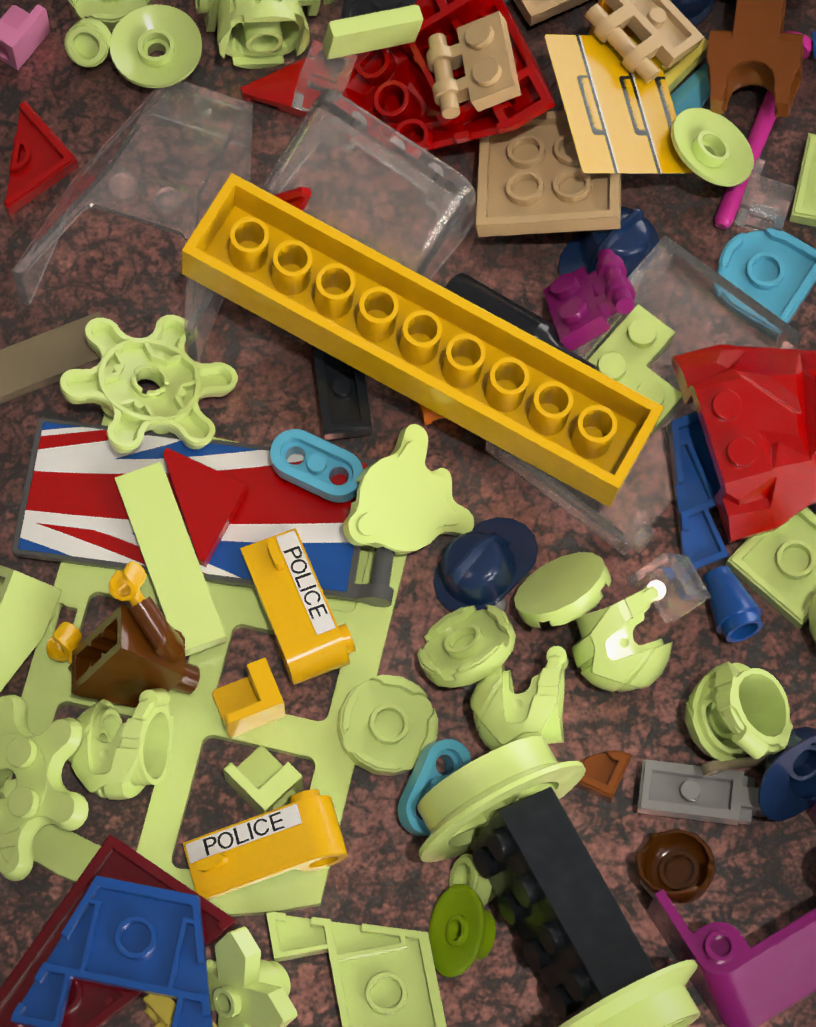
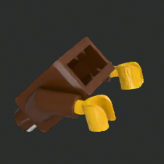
M128 562L123 571L117 570L109 581L110 594L117 600L129 601L132 608L124 605L118 607L83 641L82 634L75 625L70 622H62L47 642L46 650L50 658L59 662L67 660L70 663L68 669L72 673L71 694L97 699L98 701L106 699L112 703L137 707L140 694L145 690L163 688L167 692L172 689L185 694H191L196 689L200 679V669L196 665L185 662V638L182 633L175 630L167 622L151 596L145 598L140 591L141 586L146 580V573L137 562Z

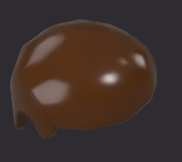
M678 828L661 833H653L642 850L636 852L635 856L641 886L652 898L654 894L664 889L674 906H684L698 900L709 888L716 872L714 855L708 844L698 834Z

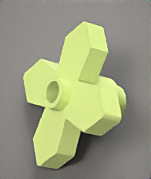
M245 926L228 932L215 945L216 962L211 959L207 960L211 1010L218 1013V1027H286L297 1017V1011L288 997L291 984L286 970L276 961L261 959V950Z

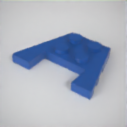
M697 411L675 419L667 425L682 568L685 575L724 560L729 556L709 510L717 507L714 496L721 489ZM816 503L809 505L812 512L816 514Z
M96 875L63 929L61 939L47 962H43L34 977L33 985L22 1003H18L11 1017V1022L14 1024L28 1027H62L73 979L177 999L171 1027H213L201 899L198 895Z

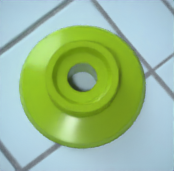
M456 884L451 886L442 894L434 907L428 935L435 969L445 977H456L469 970L475 961L484 959L493 947L496 935L493 915L484 909L481 898L468 885Z

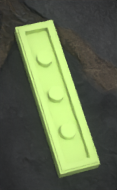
M160 461L115 477L165 618L185 638V657L227 642L226 634L162 462Z

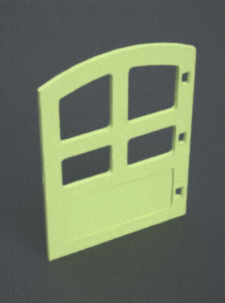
M104 413L101 425L109 426L114 417ZM216 437L213 438L214 440L230 441ZM370 545L361 546L355 584L370 583L375 547ZM394 553L389 585L394 590L391 606L375 607L358 601L326 597L337 626L346 623L356 652L348 654L350 664L340 668L327 718L322 721H315L285 714L286 717L229 738L212 692L219 688L233 633L239 628H246L272 635L275 634L256 588L206 581L226 634L227 642L189 656L188 663L196 665L200 669V679L193 693L185 694L172 689L168 692L170 696L168 703L169 712L173 715L174 722L172 748L169 752L166 775L160 784L154 785L136 850L137 853L195 891L190 869H179L173 865L172 860L203 744L211 738L255 748L262 746L268 751L312 761L315 765L310 789H318L320 795L331 796L339 825H341L355 764L342 748L337 733L338 713L351 690L362 682L378 676L408 554L398 555ZM60 563L54 587L62 590L57 602V612L52 622L48 624L43 638L36 645L21 696L27 703L28 727L34 735H40L56 721L58 711L62 706L72 705L88 709L99 702L97 699L71 694L72 673L68 669L70 663L67 660L59 662L50 658L47 654L46 645L55 632L62 607L77 612L73 625L81 632L90 600L95 596L114 598L109 592V581L117 571L115 569ZM146 574V580L141 586L140 591L145 598L151 596L158 609H162L150 574ZM112 703L120 717L130 718L136 707ZM13 771L12 775L6 779L3 788H0V792L4 794L5 798L9 797L16 788L17 779L12 780ZM47 824L40 828L32 842L34 863L72 883H76L101 848L100 845L72 831L63 830L55 824ZM330 866L313 871L293 869L208 901L231 917L266 915L269 912L284 913L321 906Z

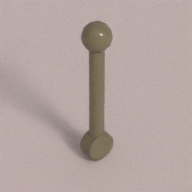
M769 755L762 756L757 760L752 757L721 762L720 760H713L702 765L700 768L704 777H709L719 772L758 765L765 768Z

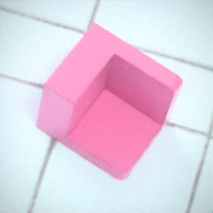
M38 4L30 14L16 5H12L0 19V60L16 70L22 67L51 31L45 8Z

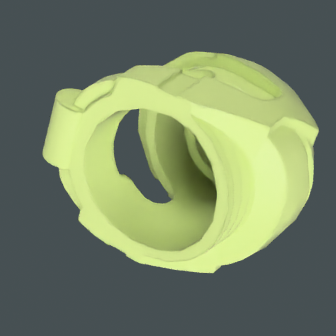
M651 581L642 590L607 608L587 613L576 619L581 639L572 646L573 658L577 668L582 670L580 673L592 685L610 692H626L649 687L663 674L670 659L673 642L664 644L662 639L638 645L633 639V630L637 624L644 620V613L650 608V604L662 599L666 594V587L661 581Z
M553 646L547 651V665L539 675L532 678L530 687L523 693H514L511 670L505 671L504 664L486 678L478 681L470 698V707L473 711L476 731L479 732V737L489 749L493 751L511 742L532 736L544 737L547 744L564 743L565 669L568 666L569 660L566 651L562 647Z
M729 661L715 666L699 681L686 702L684 721L689 736L705 755L715 760H720L721 762L744 758L747 754L757 760L762 756L775 754L785 749L788 745L793 729L788 699L779 681L765 670L750 668L744 664L730 663Z
M155 688L143 691L140 694L139 704L133 716L128 718L126 723L122 722L112 703L106 699L100 700L77 718L82 726L83 740L78 751L71 755L68 761L71 762V767L80 782L90 793H94L102 798H108L109 800H125L138 795L146 785H158L163 781L168 767L169 752L172 748L174 723L173 715L169 712L168 703L170 696L167 690Z

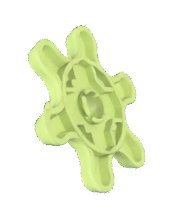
M165 315L156 322L153 333L144 338H133L126 335L115 322L107 318H95L87 323L84 331L87 344L97 353L101 361L91 369H71L63 373L60 378V389L63 397L72 404L95 403L101 405L102 410L106 414L114 417L108 426L107 437L110 446L115 451L123 454L134 451L142 443L144 434L148 430L157 434L172 432L184 445L191 449L204 448L213 440L216 432L215 425L200 411L198 402L207 397L226 396L236 387L238 375L235 369L226 363H199L187 355L184 345L190 337L191 328L185 319L176 315ZM143 379L152 380L160 386V389L148 390L144 394L142 393L143 388L137 382Z
M17 695L0 697V788H3L6 779L12 775V771L17 779L16 788L9 797L5 798L4 794L0 792V873L10 881H20L30 873L34 862L32 842L40 828L47 824H55L63 830L73 831L84 824L89 812L88 802L85 797L79 793L67 790L63 785L61 776L65 762L78 751L82 744L83 735L80 721L71 717L58 719L43 733L34 735L28 727L27 703Z

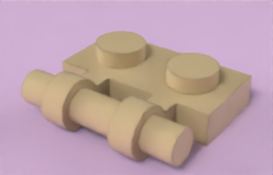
M606 0L605 3L614 11L612 14L608 15L598 3L592 6L585 14V18L595 27L593 33L602 43L609 42L624 58L621 63L631 74L637 72L647 84L653 81L661 72L650 60L653 56H656L668 69L698 48L704 39V36L670 0ZM625 26H628L642 41L639 45H636L622 30Z
M500 11L456 28L459 43L453 46H448L446 36L441 33L433 34L428 38L429 50L426 54L429 70L435 76L436 83L433 85L432 91L435 103L441 108L442 117L446 119L458 117L460 115L459 103L469 99L476 110L480 112L521 95L507 22ZM464 66L466 76L457 80L454 79L453 70Z

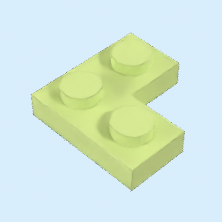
M638 304L588 361L598 366L599 372L664 406L651 434L652 436L681 404L683 397L680 391L649 369L672 343L676 332Z

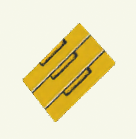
M545 35V41L583 173L693 172L681 160L671 139V126L677 116L661 62L656 56H653L650 60L661 72L653 81L647 84L637 72L631 74L621 63L624 58L609 42L602 43L596 35ZM629 36L636 45L642 42L637 36Z

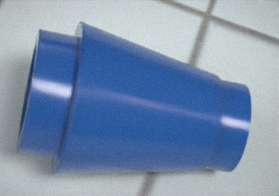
M720 566L709 571L703 580L706 585L717 633L724 635L728 642L734 643L746 640L759 632L763 626L760 619L762 610L735 574H733L729 566Z

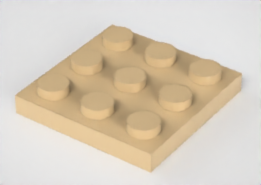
M565 110L544 112L516 130L480 138L476 210L478 237L621 229V173L582 172Z

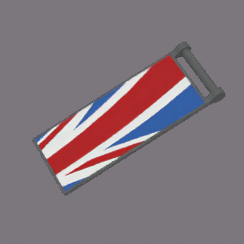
M40 418L38 420L12 544V552L16 557L123 570L128 562L134 561L143 567L146 574H149L115 477L161 461L191 540L164 460L163 452L167 447L247 484L248 487L243 501L207 567L200 565L205 581L255 588L240 548L296 528L325 597L358 601L375 607L391 606L394 590L389 585L395 551L385 547L375 548L370 583L355 584L361 546H354L346 539L343 532V523L350 513L351 503L356 501L357 496L346 502H331L282 479L272 467L271 447L213 439L204 448L191 449L184 445L175 434H157L147 431L139 447L130 453L123 454L118 453L110 446L107 437L108 426ZM292 454L288 457L287 461L290 464L297 465L303 462L304 456ZM358 458L362 464L363 470L373 462L377 461L371 459ZM337 474L330 481L335 485H343L347 482L348 478L343 474Z

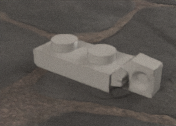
M648 759L642 762L637 813L736 826L738 824L751 825L752 816L766 817L761 813L758 804L759 788H755L756 778L744 776V771L729 770L704 777L701 766Z

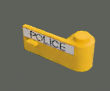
M296 528L240 548L274 631L278 650L291 683L296 685L349 665L348 654L356 652L351 633L346 623L337 626Z
M318 789L305 790L291 796V803L184 842L183 846L195 892L206 900H210L293 869L313 871L345 860L348 857V853L331 796L320 795Z

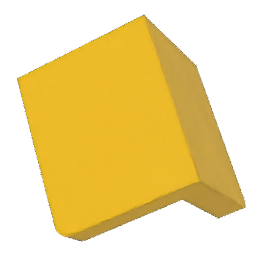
M266 657L247 664L248 677L217 688L212 692L214 702L229 738L286 717L284 701Z

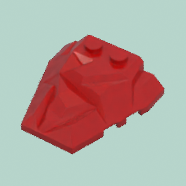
M417 0L413 5H419L424 20L415 42L360 53L333 83L370 160L374 164L513 131L556 106L548 88L549 84L504 0ZM500 11L507 22L521 95L480 112L476 110L469 99L459 103L460 115L453 119L442 117L441 108L435 103L432 91L433 85L436 83L435 76L429 70L426 54L429 50L428 38L433 34L441 33L446 36L448 46H453L459 43L456 28ZM464 66L453 70L454 79L457 80L466 76Z
M718 344L673 356L671 362L685 405L695 404L721 489L714 498L728 543L775 531L809 505L815 504L816 350Z

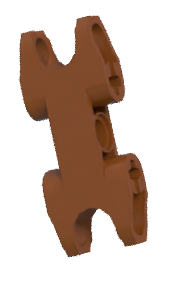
M737 0L733 31L710 30L707 64L711 112L724 114L732 93L742 86L754 84L765 87L773 94L775 117H789L795 95L801 85L804 34L783 33L787 0Z

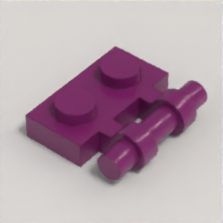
M604 249L598 253V262L594 272L589 274L585 267L582 266L572 273L559 276L550 286L543 289L559 339L571 351L611 329L607 318L617 312L628 314L634 309L635 290L631 281L626 277L627 270L622 258L615 255L611 249Z

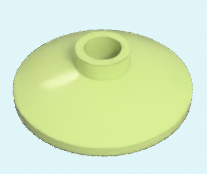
M162 4L142 6L127 13L113 29L110 38L111 59L117 71L133 84L146 88L169 87L187 78L197 67L202 54L201 34L193 19L175 7ZM157 50L165 53L159 57L149 56L153 51Z
M689 108L682 111L674 119L671 126V139L674 148L687 167L699 177L719 186L732 187L742 184L751 175L754 168V156L750 144L742 132L727 118L708 109Z

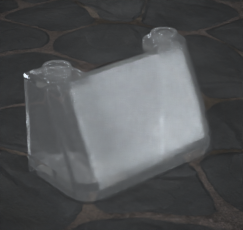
M330 89L324 90L314 101L261 186V189L272 195L299 187L311 188L312 195L303 212L429 280L433 278L474 227L476 192L472 184L462 174L343 95Z

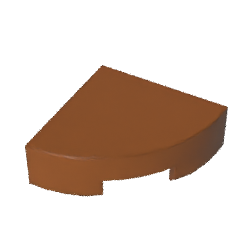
M609 750L580 760L586 772L574 787L611 803L631 761L632 754L618 750Z

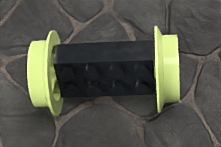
M527 737L501 746L473 760L443 779L425 794L419 801L417 809L431 834L419 849V857L423 862H438L473 850V861L477 871L483 878L489 879L498 896V907L503 918L509 924L515 926L523 941V952L526 960L534 970L539 971L549 988V1000L555 1012L560 1017H565L566 1022L558 1027H688L701 1015L685 987L698 967L696 961L693 959L685 960L655 971L559 801L584 776L586 769L582 762H557L544 737Z

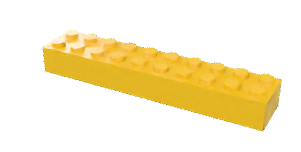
M233 173L230 174L182 249L183 275L608 507H611L664 409V406Z

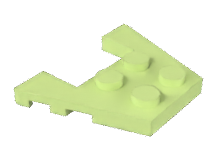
M281 912L266 913L274 960L276 962L323 953L329 954L342 1027H447L428 932L363 923L362 925L332 922L331 919L311 917L310 919L287 916L286 913Z

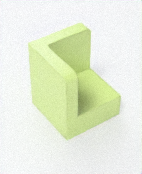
M262 746L251 753L238 767L230 762L223 769L225 781L258 815L287 805L290 802L291 796L303 790L302 775L289 762L283 766Z

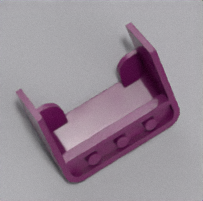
M816 802L808 814L815 826ZM664 889L654 894L647 910L648 915L678 962L690 959L696 961L698 967L690 980L721 1027H759L816 992V908L750 948L740 931L725 922H712L691 933Z

